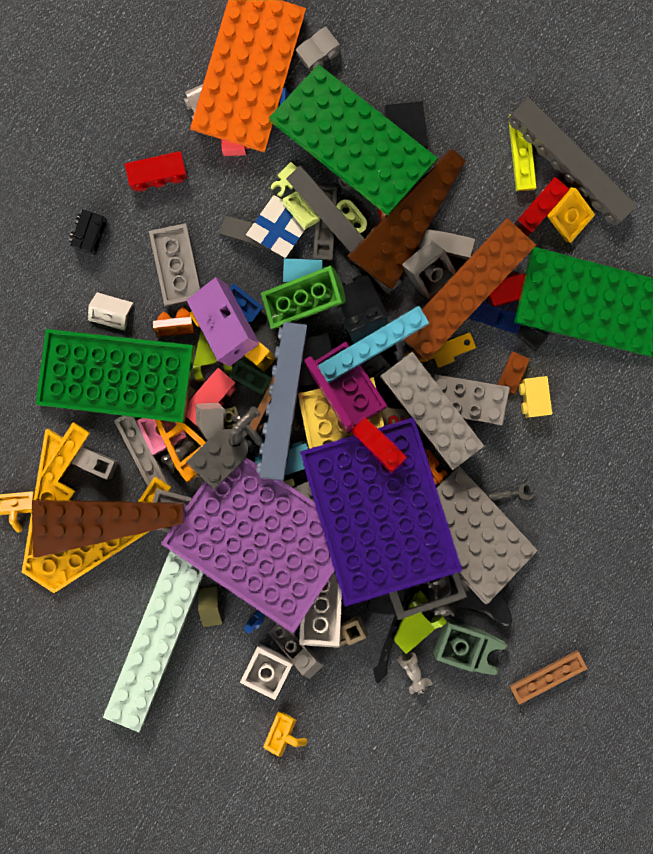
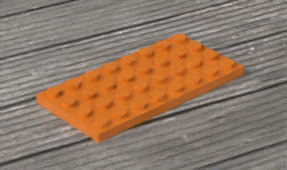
M228 0L190 130L265 153L273 125L269 121V117L278 108L306 8L283 0Z

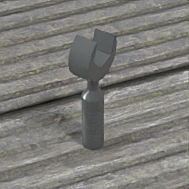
M522 483L517 491L488 494V497L492 501L518 495L523 500H530L535 496V493L530 496L525 495L524 486L530 483Z

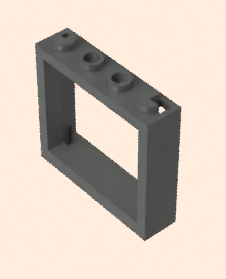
M460 572L452 574L458 589L457 593L406 610L404 609L399 591L389 593L398 620L466 598L465 592L469 590L465 579L461 580Z

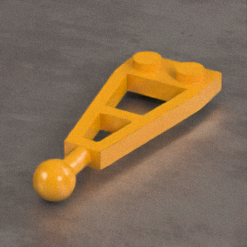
M154 420L175 467L185 481L189 483L198 475L186 464V461L206 442L185 423L175 422L178 425L167 433L162 420ZM184 430L201 447L183 461H180L171 440Z

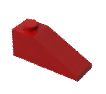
M364 418L351 430L391 474L406 461L407 457L368 419Z

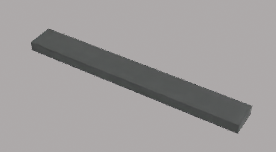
M300 165L286 178L352 253L361 240L365 238ZM373 277L387 295L402 282L399 278L394 288L389 289Z

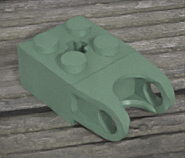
M445 617L447 623L442 626L433 650L435 659L470 672L475 671L498 675L500 670L487 661V656L495 649L507 650L509 645L481 629Z

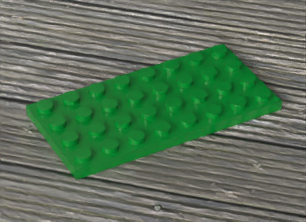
M319 64L269 117V121L386 215H389L437 161L435 155Z
M534 247L530 251L514 323L653 358V278Z
M46 329L36 405L185 423L195 346Z

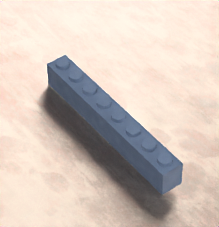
M284 322L283 328H279L278 339H281L280 347L277 346L275 351V358H278L277 366L274 365L272 370V377H275L274 385L271 384L269 389V396H272L271 404L268 403L266 408V415H269L268 423H264L263 434L266 437L265 442H261L260 454H263L262 462L258 461L257 473H260L259 477L261 479L282 482L285 480L308 331L307 325Z

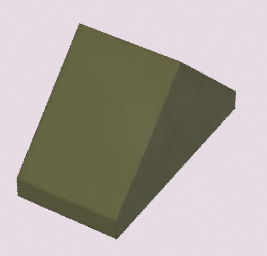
M217 586L198 589V612L203 627L223 624Z

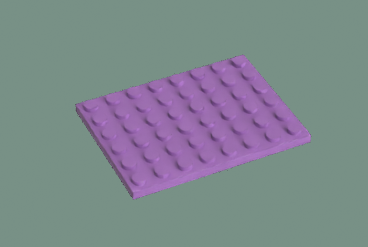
M246 458L215 491L205 481L185 508V523L173 526L161 544L294 634L334 573V566L315 502L282 481L261 479L259 477L260 473H257V464Z

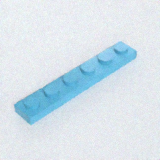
M418 306L318 365V368L329 384L427 326L429 322Z

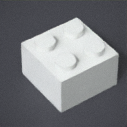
M259 643L240 683L276 700L293 663L288 657Z

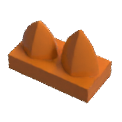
M183 306L178 310L175 319H172L169 314L163 311L157 320L153 321V328L157 337L195 333L190 313Z

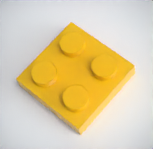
M572 187L547 215L564 240L569 243L577 237L595 216L578 190Z

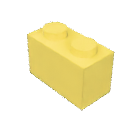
M548 377L521 380L519 393L523 395L524 403H521L522 414H525L526 418L552 415Z

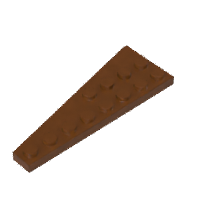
M32 500L33 558L185 523V503Z

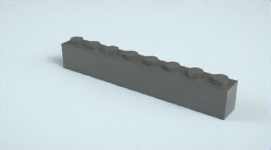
M529 97L508 117L510 125L515 130H519L523 134L524 139L528 143H532L537 148V152L541 156L546 157L551 162V166L555 170H559L564 175L565 180L573 184L581 196L586 197L591 202L592 207L604 215L608 223L614 226L621 223L637 206Z

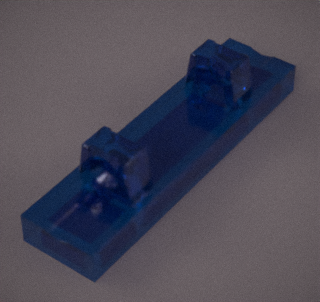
M481 303L467 318L518 335L521 324L514 323L516 313L485 303Z

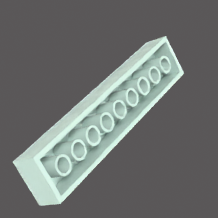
M171 550L103 716L107 720L140 732L144 726L204 576L202 571Z

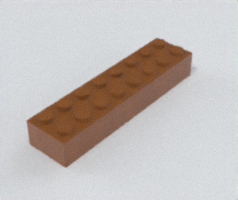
M508 218L505 219L421 309L429 324L404 340L428 361L536 244Z

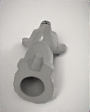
M408 652L407 654L400 655L397 659L398 663L406 670L408 677L413 681L409 687L410 694L415 692L425 693L428 686H431L433 683L431 679L421 677L416 654Z

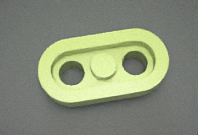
M346 199L340 201L337 204L339 210L342 212V209L348 208L349 212L343 214L353 226L355 223H360L361 227L356 229L360 234L364 233L367 228L365 217L352 201Z

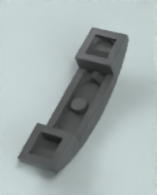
M319 186L336 205L337 187ZM320 218L315 227L313 260L332 261L334 233Z
M225 216L219 232L220 235L236 241L240 240L281 256L246 235L253 223ZM296 243L287 255L286 259H291Z

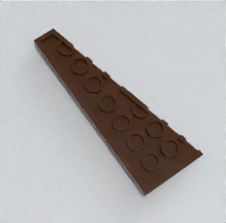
M454 149L448 150L389 215H386L378 226L374 227L371 233L364 240H361L347 257L389 289H393L404 270L402 264L413 255L466 160Z

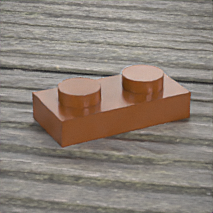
M512 351L497 385L510 387V393L515 394L530 359Z

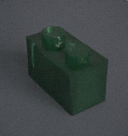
M237 360L229 374L231 379L262 396L265 395L272 380L268 375L240 360Z

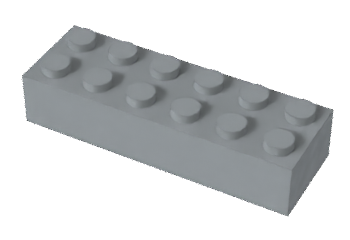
M413 352L380 376L411 418L414 417L418 427L452 470L484 447Z

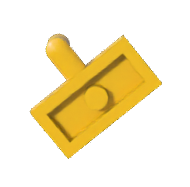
M34 492L0 494V515L10 514L9 523L16 532L23 530V527L17 520L18 513L32 512Z
M278 711L263 748L280 757L283 755L287 743L293 747L306 746L308 741L306 738L296 739L292 737L291 733L297 720L282 711Z

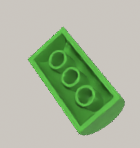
M332 266L261 293L269 324L273 330L282 327L284 322L293 323L345 303V293L341 280Z

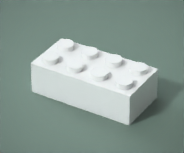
M335 571L301 621L300 645L339 647L342 594Z

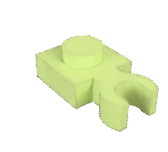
M292 162L278 174L280 181H276L271 185L272 190L276 187L281 188V191L278 193L279 197L285 194L286 187L291 190L294 188L286 179L297 168Z

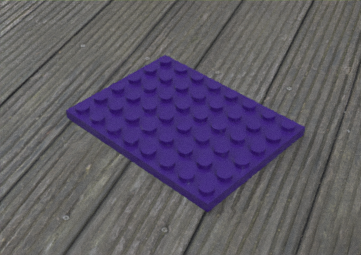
M414 417L377 428L407 457L406 461L393 474L383 466L355 435L300 452L345 606L462 571Z

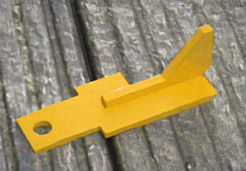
M469 332L446 341L430 359L434 358L437 367L440 368L454 362L455 356L475 349L476 345L471 333ZM466 339L470 341L468 346L464 344ZM411 351L420 363L426 362L417 351Z

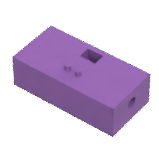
M215 277L187 299L197 322L219 362L231 366L260 344L227 283Z

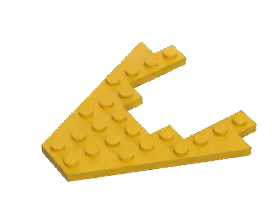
M75 422L71 424L64 437H61L49 428L46 429L34 500H70L74 495L75 491L60 482V479L90 435V432ZM155 476L138 502H153L156 488L169 492L171 486ZM31 512L22 573L55 593L148 532L33 558Z

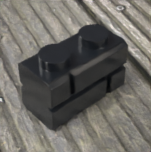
M82 209L81 214L76 216L75 224L77 226L75 232L72 231L69 237L70 246L95 256L107 219L102 215Z

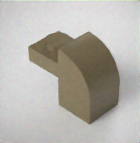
M354 616L340 624L339 647L347 643L351 645L368 636L369 633L360 616Z

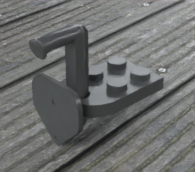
M251 407L250 411L242 418L233 414L232 421L235 425L232 429H224L215 433L186 461V464L214 491L244 462L248 453V440L258 446L261 445V437L248 425L255 417L260 416V412L256 407Z

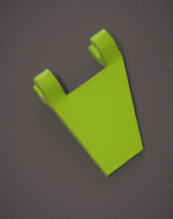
M202 329L193 364V373L197 382L204 381L201 370L202 366L219 362ZM223 363L226 374L234 372L232 365L228 366Z
M418 591L412 598L408 609L427 603L428 599L421 591ZM421 612L405 617L399 626L394 641L407 654L431 632L444 626L447 621L442 615H434L431 621H429Z

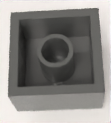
M432 240L402 264L416 290L428 300L456 273L445 250Z

